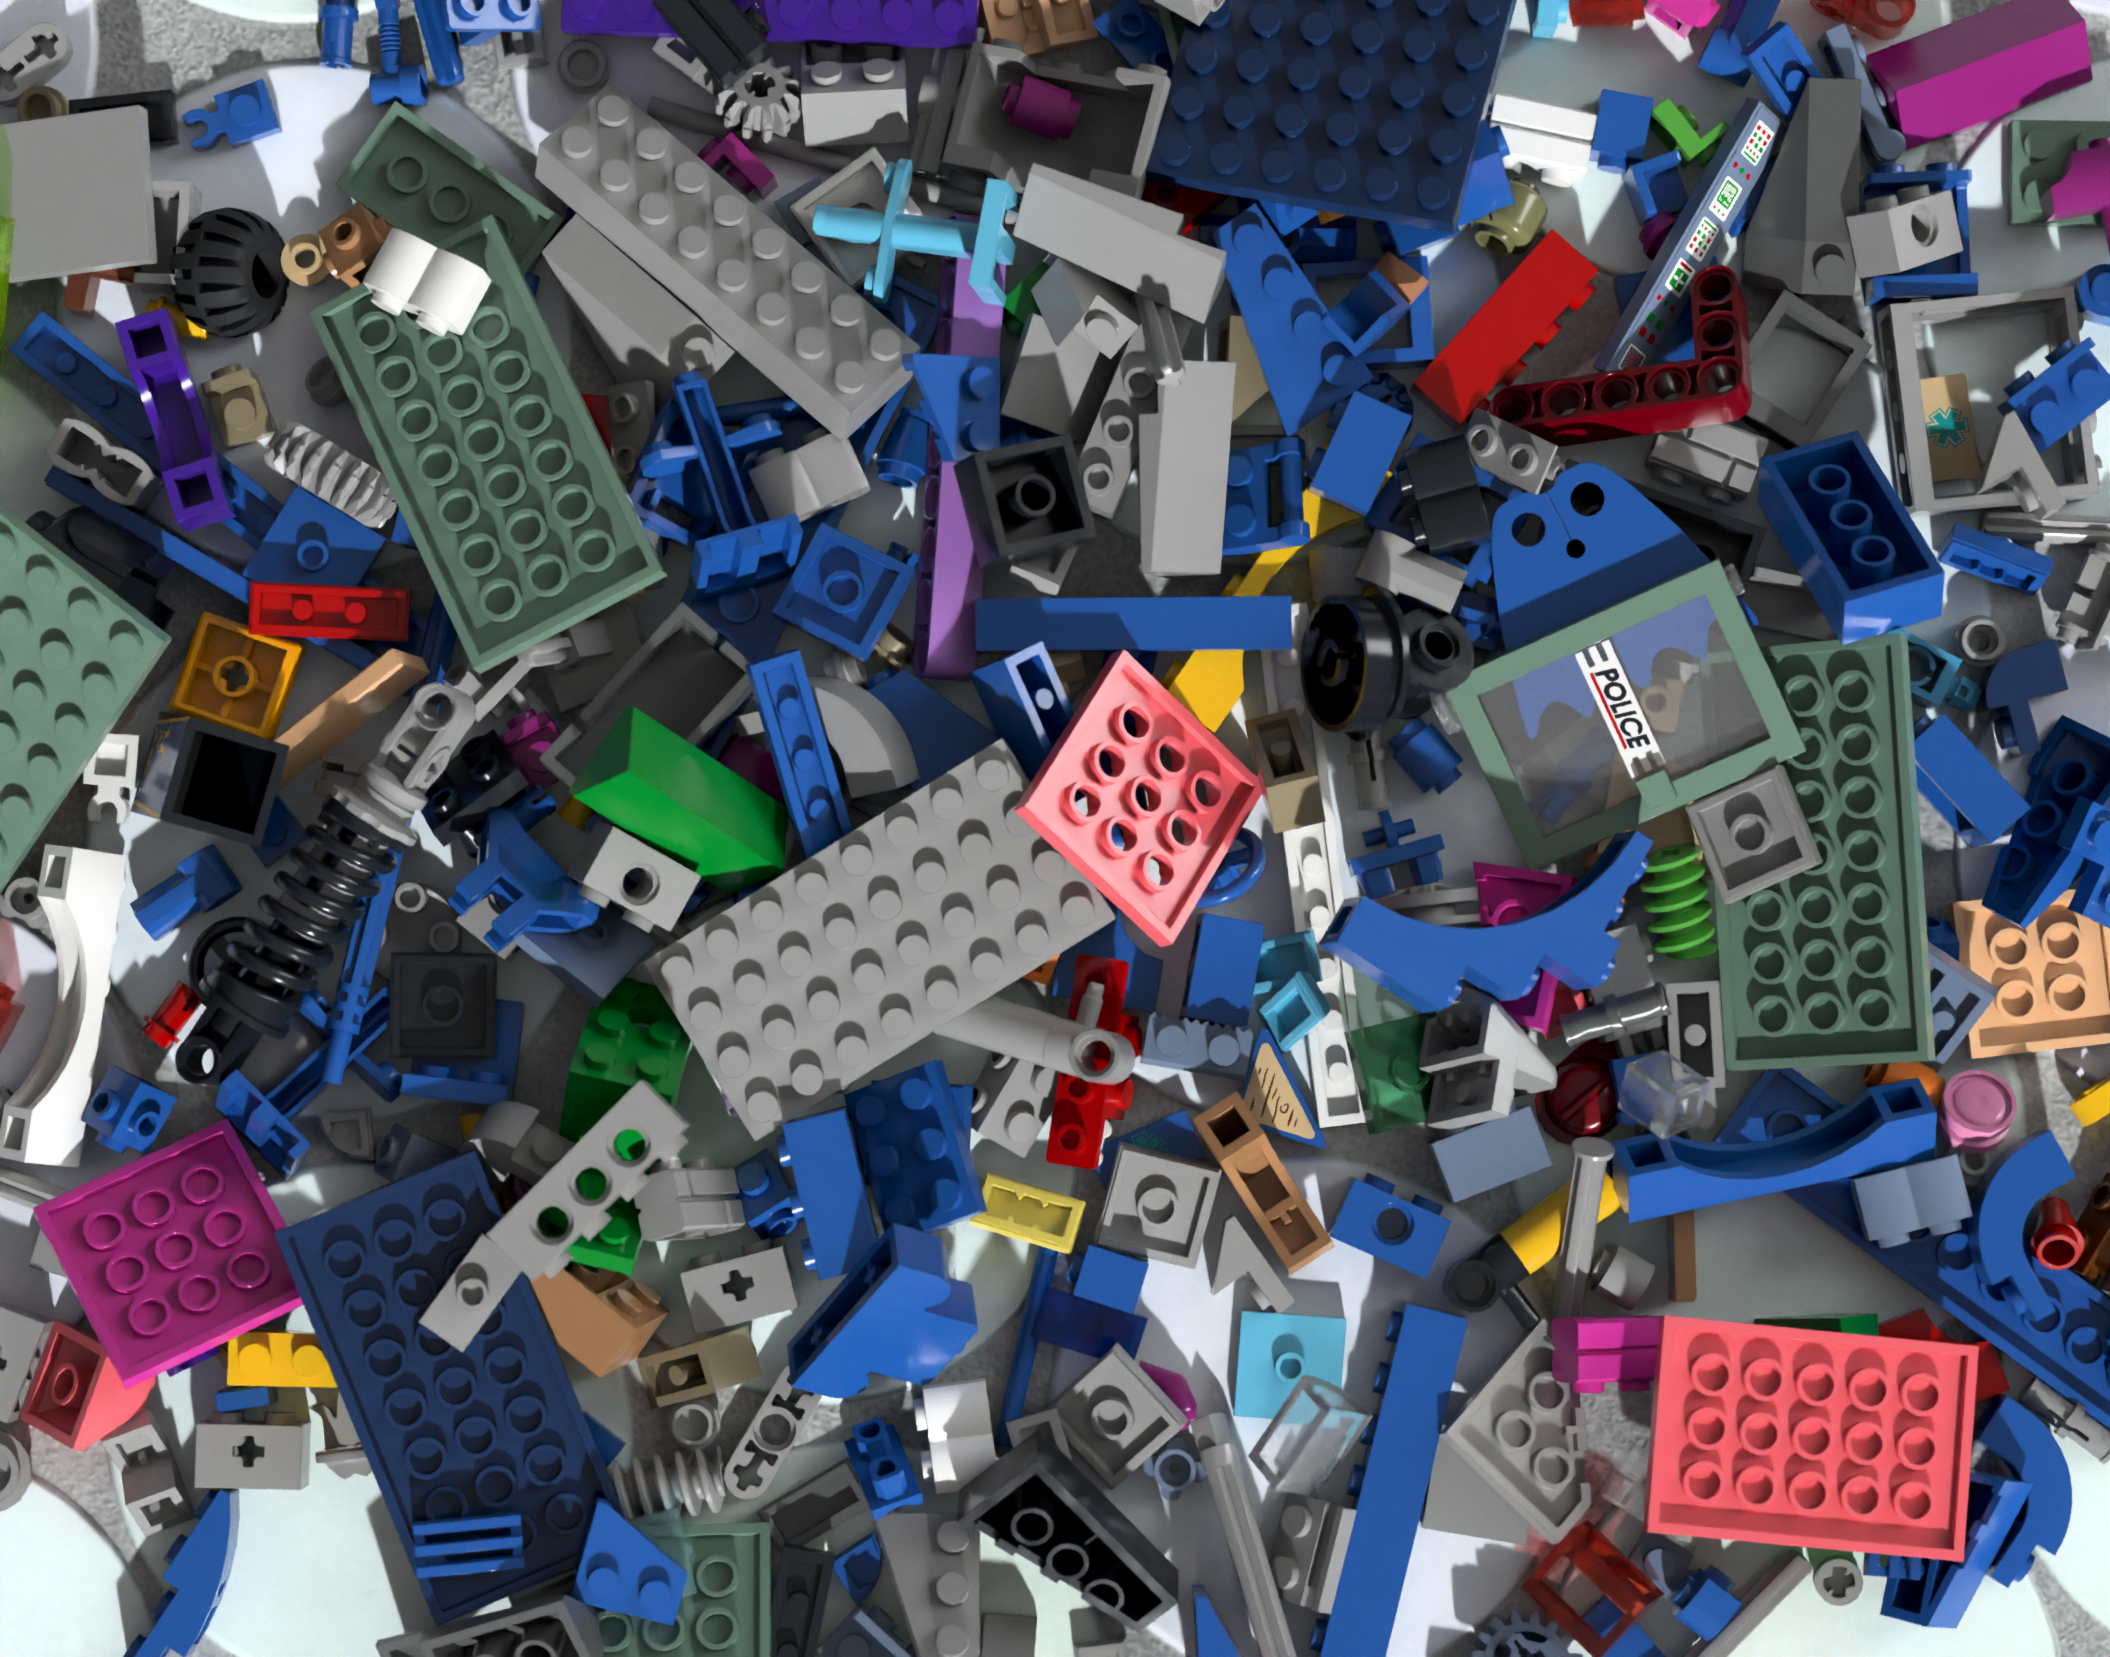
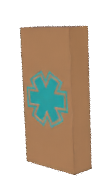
M1694 1210L1666 1215L1669 1300L1675 1302H1694V1299H1697Z

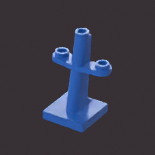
M690 371L675 377L671 385L691 445L672 447L670 441L652 443L641 451L642 459L639 465L642 475L646 478H656L693 469L699 470L719 535L695 542L688 579L694 599L698 600L794 572L803 535L797 514L757 524L750 511L733 460L735 457L765 448L777 442L783 435L779 421L773 420L769 413L756 414L742 422L741 430L725 436L706 378H702L699 371Z
M389 984L366 1003L359 1035L353 1034L345 1070L348 1067L352 1069L382 1099L393 1103L400 1096L399 1089L401 1088L402 1077L387 1062L382 1061L377 1066L363 1054L389 1029ZM316 989L307 992L299 991L303 998V1005L298 1013L325 1043L281 1084L265 1096L236 1069L221 1083L214 1106L225 1119L228 1118L231 1125L286 1181L291 1179L303 1167L311 1146L290 1122L331 1084L320 1081L333 1030L328 1028L330 1018L326 1015L331 1010V1007Z

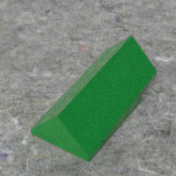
M629 703L568 790V793L682 866L700 875L701 878L727 894L784 871L787 807Z

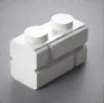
M1496 91L1491 103L1493 113L1489 114L1487 123L1490 128L1499 125L1507 142L1510 155L1502 158L1507 176H1519L1521 170L1540 173V180L1553 186L1570 187L1572 180L1581 182L1588 167L1598 113Z

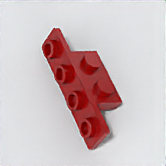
M1084 954L1078 955L1067 1019L1076 1021L1082 997L1086 994L1088 984L1091 981L1104 985L1103 1004L1096 1027L1119 1033L1126 1037L1133 1045L1137 1057L1142 1045V1031L1138 1027L1139 1017L1122 1014L1129 963L1119 959ZM1106 1043L1100 1045L1094 1054L1095 1066L1099 1071L1107 1067L1111 1059V1052ZM1059 1072L1046 1152L1047 1162L1092 1170L1098 1167L1105 1118L1124 1120L1125 1110H1128L1132 1104L1134 1083L1130 1079V1075L1123 1082L1109 1085L1085 1081L1082 1078Z

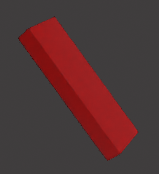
M251 581L248 634L409 643L412 590Z

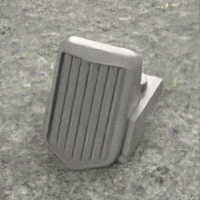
M1462 986L1458 997L1449 1007H1443L1442 1011H1437L1436 1017L1426 1019L1418 1069L1434 1075L1426 1125L1446 1131L1508 1117L1513 1098L1556 1088L1558 1078L1556 1067L1491 995Z

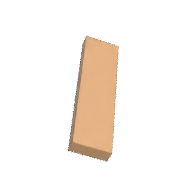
M393 648L389 649L275 738L273 741L290 746L277 791L320 759L322 753L329 752L427 676L430 672L423 658Z

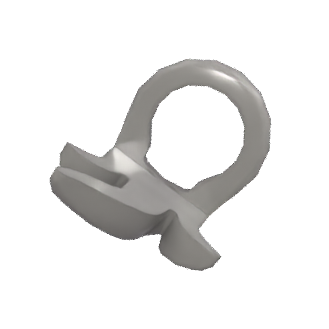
M338 1392L336 1418L331 1408L323 1403L309 1406L310 1410H313L322 1417L324 1426L325 1449L316 1452V1463H325L343 1479L349 1478L355 1473L368 1476L372 1469L340 1392Z

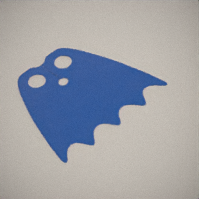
M1595 462L1577 464L1560 473L1556 478L1555 485L1550 490L1538 495L1530 492L1522 493L1503 503L1495 512L1491 532V553L1497 607L1505 651L1697 565L1701 567L1711 561L1673 521L1621 476ZM1584 482L1598 485L1604 494V505L1599 512L1591 516L1577 513L1570 501L1573 489ZM1534 513L1544 521L1545 535L1537 545L1523 546L1513 538L1512 524L1520 514ZM1577 539L1583 542L1585 552L1581 557L1573 558L1567 554L1566 547L1571 540ZM1731 585L1749 624L1757 626L1759 623L1757 616ZM1704 594L1512 680L1529 737L1534 739L1537 736L1542 712L1553 701H1562L1583 715L1592 716L1595 708V698L1575 654L1582 652L1589 668L1596 665L1588 649L1596 646L1602 661L1605 662L1609 658L1602 646L1604 641L1609 640L1626 678L1642 688L1649 687L1651 683L1652 661L1656 653L1663 648L1676 647L1698 659H1705L1708 654L1709 625L1716 619L1706 595Z

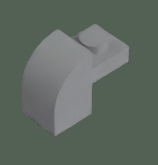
M501 1101L490 1105L484 1111L460 1147L458 1155L475 1149L491 1189L500 1193L512 1174L535 1186L576 1144L538 1124L536 1120L539 1110L518 1102Z

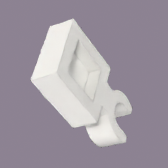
M108 733L84 769L83 784L98 786L97 794L92 797L87 807L89 821L100 823L102 807L107 803H113L117 808L116 823L127 824L129 822L131 808L123 794L124 788H138L141 771L142 736Z

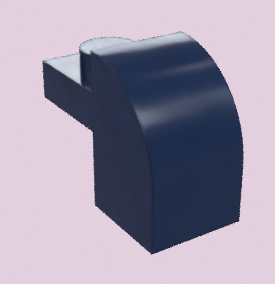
M2056 639L2024 646L2002 655L1992 665L1988 666L1979 680L1978 686L1982 693L1976 703L1977 714L1997 709L1999 718L1994 720L1995 735L2002 750L2008 749L2010 759L2041 751L2029 701L2058 694L2069 689Z

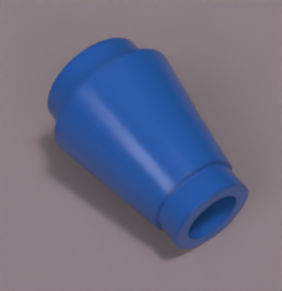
M903 407L901 409L900 416L897 418L876 460V464L879 466L877 476L882 481L897 487L912 489L918 486L920 478L926 476L929 422L926 421L922 410L911 407Z

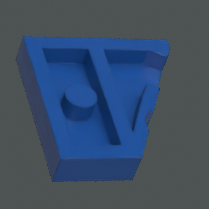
M920 353L902 354V364L905 371H913L924 397L918 402L926 421L934 429V440L943 462L959 463L973 453L1000 448V358Z

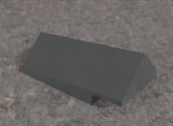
M565 1594L377 1640L375 1645L381 1657H604L597 1609Z

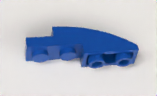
M222 1488L219 1493L211 1489L200 1502L193 1514L200 1521L189 1537L183 1534L179 1535L163 1559L170 1566L162 1576V1579L179 1590L177 1593L171 1590L166 1592L151 1615L158 1622L147 1638L139 1634L123 1657H166L170 1649L182 1657H186L195 1651L210 1626L222 1600L231 1573L240 1519L239 1489Z

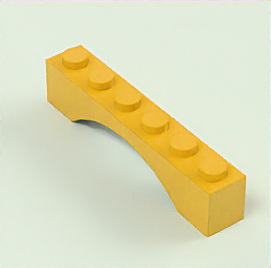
M1324 444L1322 449L1327 451L1328 446ZM1387 471L1374 501L1392 476L1391 472ZM1312 481L1303 492L1304 521L1310 525L1311 541L1309 543L1336 529L1359 523L1363 519L1360 515L1309 493L1308 490ZM1281 507L1280 510L1278 511V513H1279L1280 515H1282V516H1283V507ZM1309 543L1296 547L1250 553L1248 556L1256 561L1245 578L1236 573L1220 596H1261L1267 584L1286 561ZM1194 651L1186 664L1176 659L1160 684L1214 735L1244 691L1242 665L1244 651Z

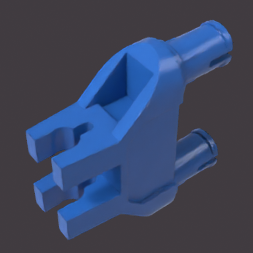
M540 785L531 787L525 795L508 808L497 807L484 817L479 838L477 867L456 884L455 889L457 891L447 901L463 916L490 894L494 896L506 910L492 921L491 926L493 928L485 933L483 939L496 953H499L525 931L548 933L576 932L589 928L598 919L599 907L601 906L579 895L577 892L582 884L575 883L568 877L560 866L527 833L540 821L556 811V803L550 794L541 801L538 799L546 791ZM627 875L623 879V889L629 884Z

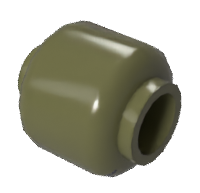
M1508 179L1515 204L1498 208L1487 216L1470 223L1475 233L1476 242L1490 254L1498 257H1509L1510 255L1524 253L1531 247L1546 221L1547 207L1544 200L1539 196L1538 188L1526 179Z

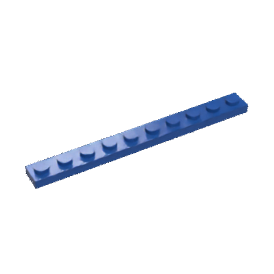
M42 310L9 351L161 474L158 448L136 385ZM217 452L237 516L221 521V523L256 551L284 505ZM369 574L361 587L385 588ZM411 609L409 643L368 642L383 654L393 648L420 657L428 621Z

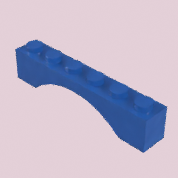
M1917 1077L1867 1088L1850 1103L1823 1120L1796 1132L1764 1141L1742 1144H1708L1683 1139L1666 1131L1612 1142L1614 1147L1613 1189L1628 1222L1633 1223L1935 1158L1937 1111Z

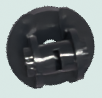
M1369 584L1365 586L1362 594H1331L1324 597L1315 606L1303 635L1300 668L1306 704L1316 723L1324 730L1345 732L1348 737L1357 742H1366L1372 738L1373 732L1384 727L1391 718L1408 720L1420 717L1436 704L1440 693L1450 692L1460 686L1471 674L1474 665V651L1467 632L1452 616L1434 608H1418L1403 617L1396 600L1385 588L1379 585Z

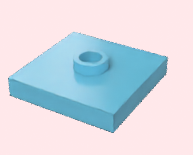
M1241 1310L1233 1416L1339 1424L1346 1318Z

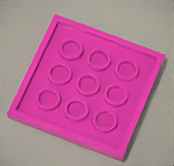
M228 1118L33 1208L39 1226L125 1390L303 1305L274 1234V1230L284 1227L286 1224Z

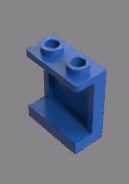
M1937 162L1925 165V171L1905 172V165L1885 164L1875 166L1873 173L1867 174L1859 183L1860 212L1866 211L1865 201L1892 194L1897 196V191L1904 188L1928 184L1929 193L1951 189L1963 251L1902 272L1864 278L1865 306H1883L1976 296L1979 293L1978 273H1971L1967 203V185L1972 181V171L1970 169L1957 170V164L1954 162Z

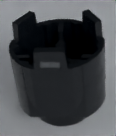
M85 506L70 509L58 518L41 510L33 514L25 522L161 630H166L175 611L155 596L161 583L175 574L178 565L167 559L161 549Z

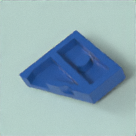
M597 1497L569 1596L587 1605L674 1626L688 1576L687 1570L668 1553H664L653 1544L652 1539L637 1526L635 1528L616 1512L606 1499Z

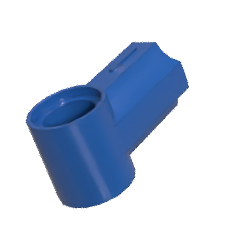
M1730 0L1725 16L1720 26H1715L1697 67L1741 88H1745L1752 72L1739 54L1767 31L1781 0Z
M210 844L186 858L177 865L175 874L130 903L135 917L154 941L161 940L200 912L208 913L216 909L243 889V886L214 844Z

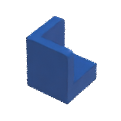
M1679 150L1632 165L1623 176L1622 180L1639 227L1645 225L1652 217L1661 212L1669 211L1672 215L1680 213L1687 203L1688 196L1677 166L1682 161Z
M1375 268L1340 303L1328 310L1321 317V321L1357 357L1379 341L1412 306Z

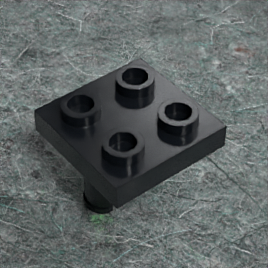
M493 728L484 736H477L469 740L461 748L460 753L448 762L442 774L431 784L424 796L428 799V802L420 811L430 830L444 847L454 839H457L465 848L469 857L477 859L479 843L474 837L480 838L483 823L481 819L497 807L508 808L527 793L524 787L529 785V782L510 750L503 744L500 736Z

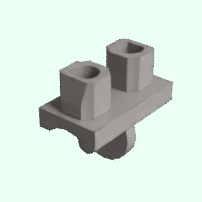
M516 655L481 674L475 671L470 663L462 660L454 664L442 677L445 685L462 690L472 698L476 707V717L474 720L476 722H480L488 713L494 718L499 719L509 708L518 714L530 709L529 702L522 694L534 683L526 674L531 668L525 662H519Z

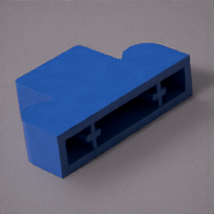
M893 1223L787 1344L791 1387L840 1399L849 1398L864 1391L869 1384L868 1372L878 1373L918 1385L931 1383L955 1355L964 1349L966 1343L978 1331L972 1285L949 1278L945 1243L941 1238L927 1232Z

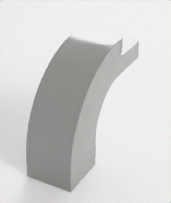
M807 676L825 738L834 747L842 762L851 799L898 789L920 780L915 757L907 736L899 722L881 701L868 691L848 681L827 676ZM755 700L752 701L753 711L735 716L740 737L764 732Z

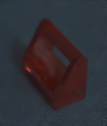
M1588 1519L1571 1529L1521 1586L1591 1657H1605L1664 1595ZM1566 1558L1625 1613L1604 1638L1545 1582V1579Z

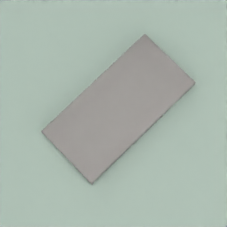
M140 105L0 124V284L157 263L147 109Z

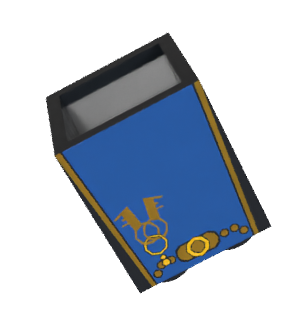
M160 711L131 812L260 848L290 746L193 717Z

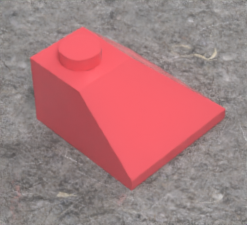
M55 1319L19 1419L67 1447L83 1451L143 1411L148 1394L155 1385L156 1375L125 1390L96 1333Z

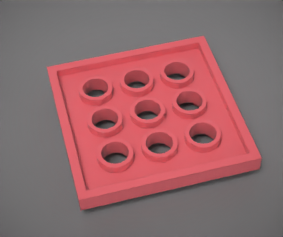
M1125 649L1111 654L1014 811L1157 945L1163 947L1174 943L1262 792L1258 777ZM1125 712L1130 713L1135 719L1137 731L1135 737L1131 736L1124 727L1123 717ZM1161 746L1168 749L1171 754V771L1166 770L1161 764L1159 757ZM1101 750L1106 752L1111 758L1113 770L1111 776L1106 775L1100 767L1099 755ZM1197 780L1201 781L1206 787L1208 799L1206 806L1196 796L1195 786ZM1138 785L1147 792L1149 804L1147 811L1143 810L1136 801L1135 791ZM1077 790L1081 791L1087 798L1088 813L1086 816L1082 815L1075 806L1074 796ZM1174 819L1183 826L1185 840L1182 845L1174 839L1171 827ZM1114 824L1123 832L1125 846L1122 851L1114 845L1111 838V830ZM1150 858L1159 865L1161 880L1158 885L1151 880L1148 874L1147 867Z

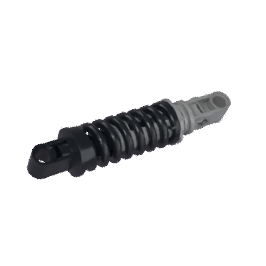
M430 683L420 688L398 723L383 739L379 751L373 760L365 759L359 768L362 775L358 777L356 784L352 787L339 783L333 784L329 791L330 794L321 806L322 812L317 818L325 823L327 827L324 829L317 824L307 826L305 835L315 845L310 852L300 847H295L291 850L289 858L299 867L295 875L293 876L286 871H278L274 876V883L283 890L280 897L277 899L272 895L263 894L258 899L260 909L273 917V922L270 926H267L255 918H246L242 923V928L246 934L259 942L253 950L239 941H231L227 946L228 955L243 966L238 974L233 972L236 967L222 959L220 964L214 966L210 973L199 982V987L211 1001L186 1039L177 1049L175 1065L179 1075L184 1080L193 1084L220 1086L236 1069L240 1070L263 1034L276 1039H284L289 1032V1019L293 1014L299 1012L303 1005V998L299 991L307 992L315 989L319 981V975L315 968L330 966L334 961V951L331 944L339 945L345 943L350 936V928L346 921H357L365 915L366 906L361 897L371 898L377 896L381 891V881L377 874H389L397 867V859L393 851L401 854L403 850L409 849L417 841V835L407 825L410 821L409 819L413 817L415 810H422L428 802V799L424 796L431 784L442 774L451 754L466 732L471 728L476 717L474 701L466 692L441 683ZM448 697L451 701V712L448 718L440 723L436 714L437 707L443 699ZM210 1048L214 1054V1065L210 1072L206 1073L202 1066V1058L204 1053Z

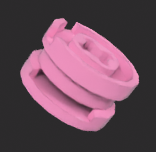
M1968 1070L1958 1073L1947 1083L1937 1109L1938 1124L1936 1127L1942 1138L1955 1149L1970 1154H1983L1993 1151L2005 1140L2017 1110L2016 1096L2003 1079L1985 1070Z

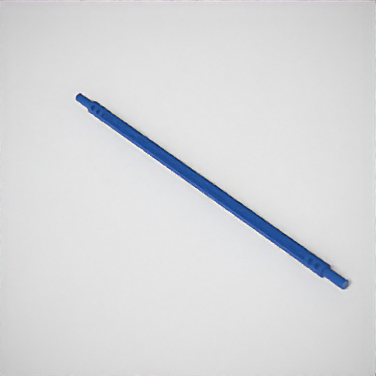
M527 273L525 279L534 297H536L540 277ZM437 589L420 657L423 658L430 673L412 686L407 708L417 691L423 686L430 683L445 685L442 677L448 672L458 634ZM441 702L439 703V705H438V707H437V713H436L437 716H438V712H439V708H440ZM412 818L409 819L410 821L407 824L409 827L411 825ZM404 850L401 854L393 851L397 859V867L393 872L386 875L377 874L381 881V891L379 894L371 898L361 897L366 906V911L362 919L353 923L328 1028L333 1030L320 1081L341 1085L353 1034L359 1035Z

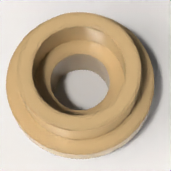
M301 234L288 241L283 248L281 266L286 276L295 284L305 287L315 286L329 277L330 271L322 259V255L327 252L322 239L312 234ZM304 251L315 253V262L308 268H302L298 265V257Z

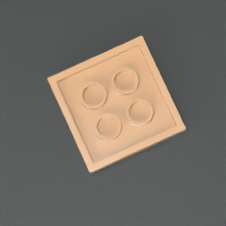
M2076 889L2065 890L2025 929L1985 909L1981 905L1983 899L1948 903L1951 925L1960 942L1958 961L1999 989L1995 999L1965 1036L1968 1059L2110 1043V928L2068 909Z

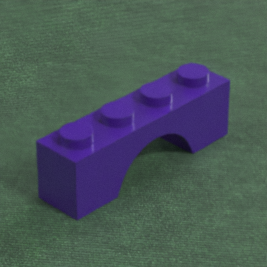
M164 307L115 322L130 374L139 391L154 434L161 462V474L176 522L186 532L237 517L175 319Z

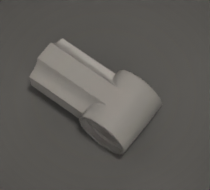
M1374 529L1354 578L1366 586L1369 584L1379 585L1385 588L1392 596L1401 594L1450 615L1468 572L1418 551V547L1402 537L1384 530Z

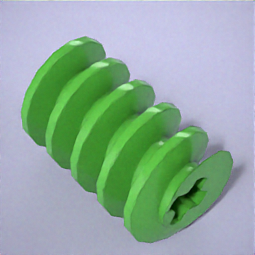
M1694 843L1671 845L1651 853L1645 872L1653 873L1654 878L1640 884L1642 892L1657 894V898L1643 904L1645 912L1660 913V918L1646 924L1649 932L1663 933L1664 938L1651 943L1653 952L1666 953L1667 957L1675 960L1706 957L1718 949L1716 942L1709 939L1713 936L1715 927L1712 921L1706 919L1712 911L1709 901L1703 899L1709 891L1706 881L1699 879L1705 872L1704 863L1696 859L1701 854L1702 847Z

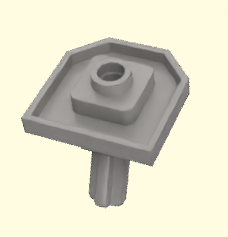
M622 599L516 656L519 662H525L530 668L544 667L560 712L569 713L589 704L645 643V639L631 603Z

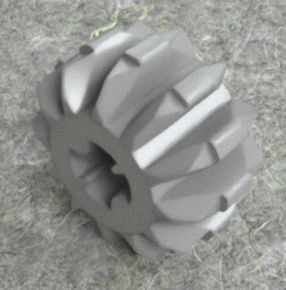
M772 55L764 63H758L753 68H750L730 88L724 90L718 81L716 83L715 95L717 98L715 99V112L717 118L724 119V127L727 134L742 131V138L745 144L753 136H760L765 144L768 145L772 139V133L786 138L791 129V124L797 123L801 116L800 81L793 79L790 65L775 68Z

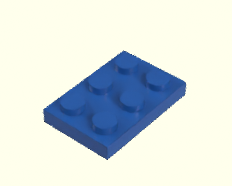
M932 1060L844 1095L884 1233L893 1223L931 1233L987 1212L943 1061Z

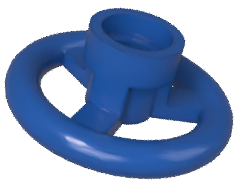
M1245 827L1241 828L1234 841L1244 844L1246 848L1226 853L1196 906L1210 907L1231 902L1248 891L1256 883L1266 863L1265 846L1258 835ZM1248 865V867L1242 874L1240 867Z

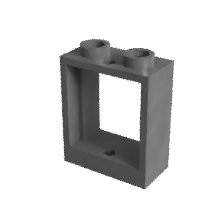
M1786 289L1776 297L1749 339L1750 365L1784 313L1849 354L1804 424L1752 391L1751 407L1747 414L1739 420L1785 450H1790L1810 443L1873 345L1863 339L1865 336L1864 331L1852 322L1843 318H1838L1836 322L1819 311L1821 304L1810 295L1792 294ZM1724 386V387H1721V388H1720L1719 390H1717L1716 392H1724V391H1727V390H1729L1732 386Z

